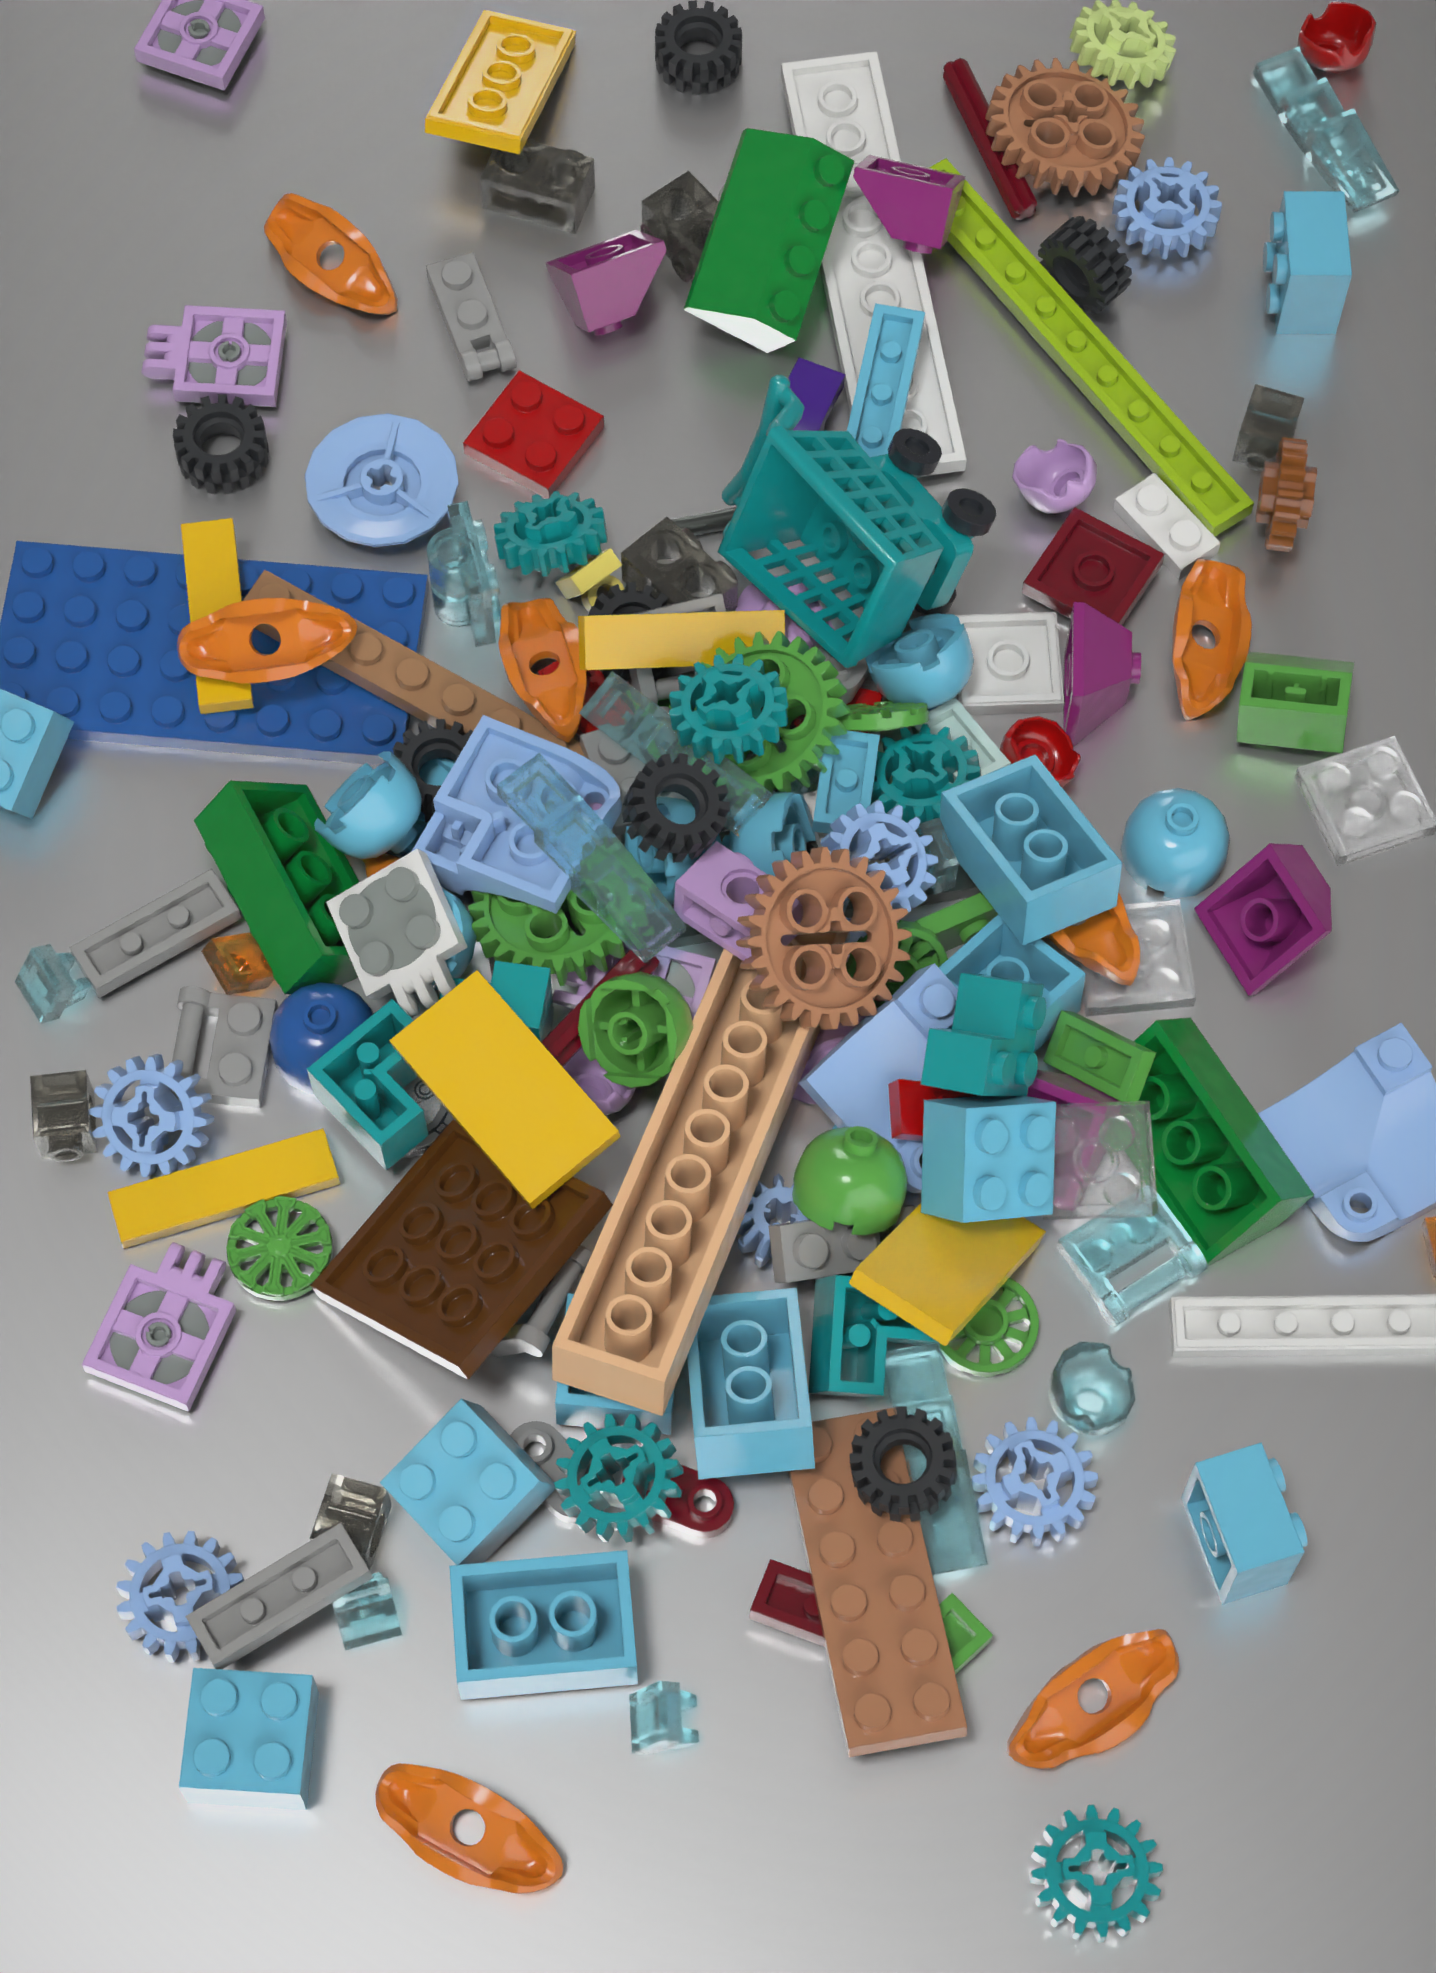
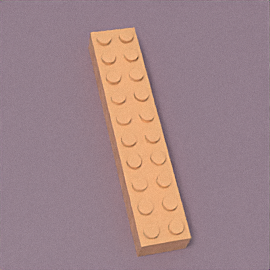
M850 932L800 934L787 946L849 943ZM723 949L694 1016L693 1030L682 1053L675 1060L552 1345V1380L663 1416L821 1029L819 1023L816 1028H801L799 1017L795 1021L781 1020L782 1005L774 1008H765L763 1002L769 990L767 988L761 990H751L749 988L752 980L758 975L756 969H741L740 964L743 961L726 949ZM799 955L795 962V971L798 978L802 981L806 975V964L802 956Z

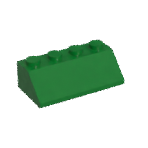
M751 128L743 130L683 310L766 353L796 341L855 161L814 138Z
M230 780L194 819V822L205 842L206 849L212 855L227 884L229 893L241 910L250 928L252 937L257 941L265 956L275 981L280 985L284 994H292L301 987L320 982L344 985L357 979V973L326 902L358 884L359 880L345 854L331 846L315 831L314 823L316 819H320L324 824H326V819L309 787L306 784Z
M1191 1017L1156 1020L1134 1040V1042L1156 1052L1138 1104L1124 1103L1114 1134L1202 1264L1210 1266L1278 1227L1311 1199L1314 1194Z

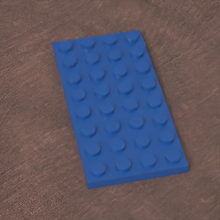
M16 541L0 622V689L55 711L74 721L67 739L365 764L367 762L369 765L378 766L384 763L378 754L383 751H391L393 753V747L397 741L404 744L403 733L409 728L411 714L322 665L295 677L270 682L251 683L254 708L201 714L198 705L196 675L186 670L181 664L177 650L178 635L190 623L184 554ZM238 559L242 601L263 571L267 570L332 607L348 613L354 619L419 654L429 589L428 575ZM254 628L251 635L254 648L262 654L275 653L280 646V642Z

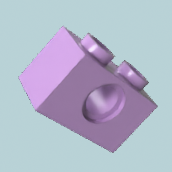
M716 841L675 882L674 916L744 961L752 956L751 949L737 946L736 940L750 936V928L743 926L737 920L741 916L753 915L755 909L745 901L744 897L747 894H763L764 892L759 887L756 878L759 875L767 874L755 867L752 861L739 852H732ZM795 899L792 905V915L796 923L800 924L803 917V908L799 900ZM783 935L781 943L787 946L797 935Z

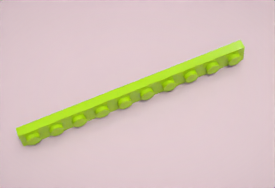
M947 158L929 167L961 175ZM965 180L947 241L1146 466L1170 488L1214 536L1219 535L1252 514L1254 506L1252 499Z

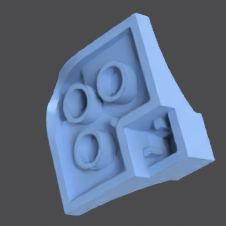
M483 715L434 797L435 812L412 851L419 849L427 853L438 881L443 888L463 895L465 890L500 895L557 914L600 837H608L622 809L620 788L615 779L604 768L568 748ZM591 803L602 804L598 810L586 808Z
M935 963L917 970L892 995L893 998L890 1001H886L882 1006L876 1008V1015L866 1016L799 1082L801 1087L838 1128L848 1126L866 1127L891 1142L902 1156L907 1174V1191L912 1193H921L922 1168L919 1159L923 1152V1142L891 1138L888 1084L897 1079L921 1081L929 1028L952 1029L958 989Z
M1402 1022L1355 1047L1354 1052L1291 1095L1258 1113L1313 1192L1314 1196L1306 1202L1307 1205L1328 1230L1350 1241H1372L1436 1208V1082L1431 1073L1433 1066ZM1350 1206L1354 1208H1368V1212L1357 1213Z

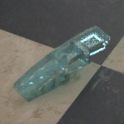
M1299 47L1256 64L1253 75L1274 111L1301 151L1326 183L1334 191H1345V202L1354 213L1392 198L1399 193V188L1354 108L1345 112L1327 78L1317 80Z
M613 671L579 712L587 721L644 765L652 759L656 763L660 755L670 753L672 762H674L679 753L688 754L687 764L693 766L697 759L694 757L692 744L683 747L679 744L677 730H672L669 713ZM707 751L705 755L699 758L706 762L701 771L707 775L715 769L720 775L715 786L718 787L726 784L729 793L723 801L730 802V811L725 817L727 821L724 827L739 838L745 825L764 807L773 794L726 757H724L721 764H715L713 752Z
M540 753L536 754L497 784V795L534 831V843L571 879V890L644 963L686 931L685 923L616 835Z
M939 1343L886 1351L885 1378L891 1408H894L895 1415H897L896 1407L906 1406L907 1414L915 1415L916 1408L926 1411L928 1420L932 1421L936 1417L943 1423V1431L945 1433L949 1431L956 1453L957 1478L956 1484L951 1485V1496L947 1502L942 1499L938 1502L939 1510L934 1514L930 1515L928 1510L920 1512V1524L932 1575L987 1566V1557L966 1449H962L953 1397L948 1392ZM902 1445L910 1481L913 1482L923 1474L927 1461L919 1449L910 1445Z

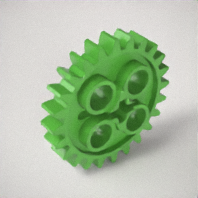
M780 631L776 632L771 644L761 632H756L751 647H748L737 637L734 642L735 653L728 655L721 648H717L716 655L720 654L725 664H732L737 654H743L745 666L750 667L752 663L760 659L764 662L765 674L776 671L780 675V687H785L787 692L788 724L787 726L779 727V734L785 742L787 749L785 752L780 753L776 743L764 740V754L762 756L756 755L753 759L746 761V757L751 751L747 750L744 752L743 763L739 764L735 761L733 754H725L721 764H715L713 752L707 751L705 755L699 758L706 762L701 771L707 775L715 769L720 775L715 783L716 787L726 784L729 792L725 798L728 799L735 792V795L746 804L751 800L754 792H756L758 797L772 794L775 788L780 792H791V782L798 780L806 788L810 787L807 772L813 768L825 773L827 768L820 759L824 753L838 755L840 752L830 741L832 736L845 735L848 731L836 719L850 713V708L842 699H838L847 692L846 687L841 681L835 679L839 674L838 670L829 660L825 661L826 657L816 646L809 649L806 642L799 636L790 643ZM701 662V664H703L706 668L712 667L709 664ZM806 714L804 721L798 727L790 729V725L796 717ZM679 744L680 748L688 755H691L688 758L687 764L693 766L697 758L694 757L692 744L683 747Z
M600 837L557 914L522 901L519 902V900L478 891H471L475 903L468 905L469 912L474 921L472 928L476 933V941L480 942L485 958L494 957L495 961L550 968L551 974H556L559 985L565 986L569 972L575 971L582 981H586L588 978L587 967L595 965L599 970L606 972L608 971L605 959L607 955L610 954L617 958L625 956L622 941L637 943L639 940L636 926L646 924L643 907L648 905L642 872L640 868H635L633 855L630 852L621 854L617 840L603 845L602 837ZM569 911L573 926L583 934L582 936L576 935L570 928L564 912Z

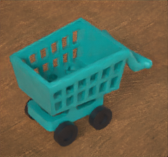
M775 375L769 381L760 424L743 465L722 491L723 501L727 505H736L737 507L732 519L723 531V539L717 552L781 610H785L786 615L848 669L856 666L858 661L900 637L914 609L925 615L946 614L949 612L957 596L956 586L973 554L974 545L971 539L975 536H983L989 532L996 518V508L984 495L965 488L951 491L943 507L934 499L917 478L934 472L942 456V451L936 440L920 430L908 428L897 431L887 449L888 454L869 457L848 431L793 430L801 420L805 407L791 390L790 380L783 375ZM797 540L804 544L790 550L784 545L785 543ZM767 548L772 555L755 559L748 552ZM816 557L820 561L807 567L801 562V560ZM785 566L790 572L775 577L768 570ZM831 573L836 579L824 584L818 577ZM803 583L809 590L795 595L788 587ZM847 590L852 596L841 601L835 595ZM820 600L827 608L814 612L807 605ZM863 607L864 610L860 618L854 612H852L855 609ZM838 617L845 625L834 630L826 622Z

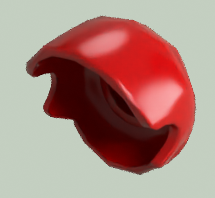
M1339 1L1331 2L1320 17L1314 18L1311 13L1307 15L1299 32L1297 47L1306 61L1314 68L1327 73L1337 74L1358 67L1367 58L1373 44L1377 23L1370 11L1356 4Z
M1040 716L1017 720L1006 732L1000 745V751L1011 764L1036 755L1062 788L1075 777L1074 772L1081 759L1080 754L1073 750L1070 736L1065 733L1062 727L1056 721Z

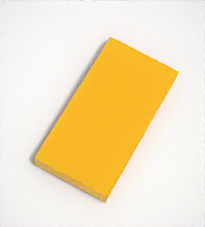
M483 10L425 118V133L520 155L575 46L576 31Z
M478 970L389 1040L397 1053L532 1209L621 1137L618 1129Z
M920 1203L859 1264L849 1284L943 1346H947L1039 1246L1046 1231L1024 1217L961 1223L921 1213Z

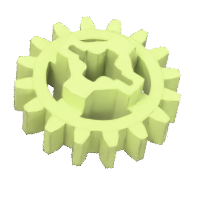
M1100 0L1094 2L1092 9L1084 6L1079 17H1076L1069 37L1072 39L1070 52L1080 54L1077 60L1079 66L1091 65L1093 67L1092 77L1095 78L1101 75L1108 78V84L1114 86L1117 80H1122L1128 89H1133L1136 81H1139L1145 87H1151L1154 78L1160 81L1164 79L1165 73L1169 70L1176 53V49L1173 48L1176 38L1175 35L1165 33L1168 27L1166 21L1154 22L1152 20L1154 11L1148 10L1144 12L1138 9L1135 2H1131L1128 8L1122 7L1118 0H1112L1109 7Z

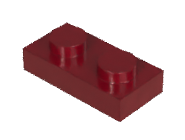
M770 1559L750 1608L749 1619L825 1647L810 1573Z

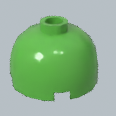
M638 972L613 977L598 986L591 998L585 1000L580 1009L578 1032L583 1051L591 1062L596 1059L599 1065L607 1071L603 1076L613 1083L634 1088L651 1085L671 1072L675 1060L684 1050L691 1035L693 1019L689 1004L676 987L660 976Z
M861 1126L831 1129L815 1137L806 1146L793 1177V1202L805 1217L817 1225L832 1231L835 1222L843 1225H853L852 1235H868L883 1232L897 1223L907 1193V1174L901 1154L887 1139Z

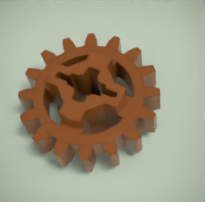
M1282 437L1279 442L1275 462H1264L1258 488L1255 522L1266 523L1265 546L1267 550L1291 552L1294 537L1296 538L1297 527L1305 529L1308 527L1314 505L1317 467L1306 466L1308 456L1306 454L1307 440Z

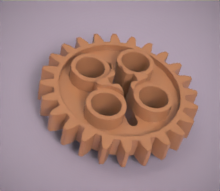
M1053 58L1051 67L1046 69L1043 63L1037 59L1034 60L1031 71L1019 65L1014 76L1006 73L1001 86L995 87L985 119L989 120L986 135L994 137L991 146L992 151H1005L1001 162L1003 166L1015 163L1019 166L1015 176L1018 179L1031 174L1034 176V188L1040 187L1044 181L1051 183V190L1054 195L1058 194L1061 186H1068L1071 195L1077 197L1081 186H1084L1094 196L1097 194L1100 184L1111 190L1117 179L1126 180L1129 169L1136 165L1145 139V135L1140 133L1144 120L1135 117L1139 107L1138 104L1124 103L1128 94L1127 89L1113 91L1111 85L1108 84V78L1100 81L1096 77H1092L1093 67L1085 74L1079 72L1077 61L1073 60L1069 69H1063L1058 58Z
M828 847L812 848L810 855L806 850L795 851L791 853V863L787 859L772 863L775 876L767 874L759 875L756 878L759 887L764 892L763 894L745 895V901L755 910L753 915L738 917L737 922L750 928V936L736 940V945L750 948L752 956L745 959L740 964L741 969H756L758 975L752 980L749 988L751 990L767 988L769 992L764 999L763 1006L765 1008H774L782 1005L781 1020L795 1021L799 1017L801 1028H816L819 1023L822 1030L838 1029L839 1022L842 1026L858 1025V1014L861 1016H874L877 1014L873 999L880 1002L890 1001L893 998L885 985L886 982H903L904 977L894 968L895 961L910 960L911 955L898 948V941L911 937L912 932L898 929L896 921L907 915L908 910L892 908L890 902L897 896L899 890L898 888H880L886 874L884 870L870 871L866 874L869 858L865 856L856 857L850 861L848 849L833 850L830 855ZM846 897L850 899L854 909L850 922L843 913V902ZM795 899L799 900L803 908V918L800 924L796 923L792 915V905ZM864 931L868 936L865 942L784 946L781 943L783 935ZM849 953L854 956L857 965L853 978L850 977L846 969V959ZM799 955L802 956L806 964V975L802 981L798 978L795 971V962Z

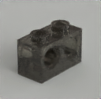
M529 137L520 155L493 149L480 178L483 209L576 234L595 190L594 158L584 156L575 150H563L541 144Z
M688 170L641 201L642 224L640 225V230L664 241L667 250L665 255L671 260L676 274L684 282L688 283L691 281L692 283L719 202Z
M665 517L621 552L622 580L626 584L627 582H636L637 591H643L645 584L654 587L651 595L658 598L661 592L668 597L666 606L701 598L691 595L695 592H706L710 595L722 593L726 611H736L738 580L735 573L723 561L715 562L703 550L699 539L692 531L687 528L680 529L668 517ZM661 559H671L675 562L670 564H661L657 561Z

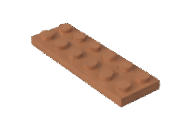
M894 1408L886 1409L888 1416L895 1415ZM882 1410L813 1421L815 1468L788 1471L848 1757L967 1736V1723L920 1520L911 1522L910 1515H901V1522L890 1521V1515L885 1511L880 1517L872 1512L869 1502L864 1505L858 1496L857 1487H854L850 1468V1453L853 1452L851 1443L855 1434L861 1436V1425L867 1419L874 1424L878 1421L877 1412ZM895 1446L883 1456L881 1470L889 1480L895 1483H911L903 1446Z

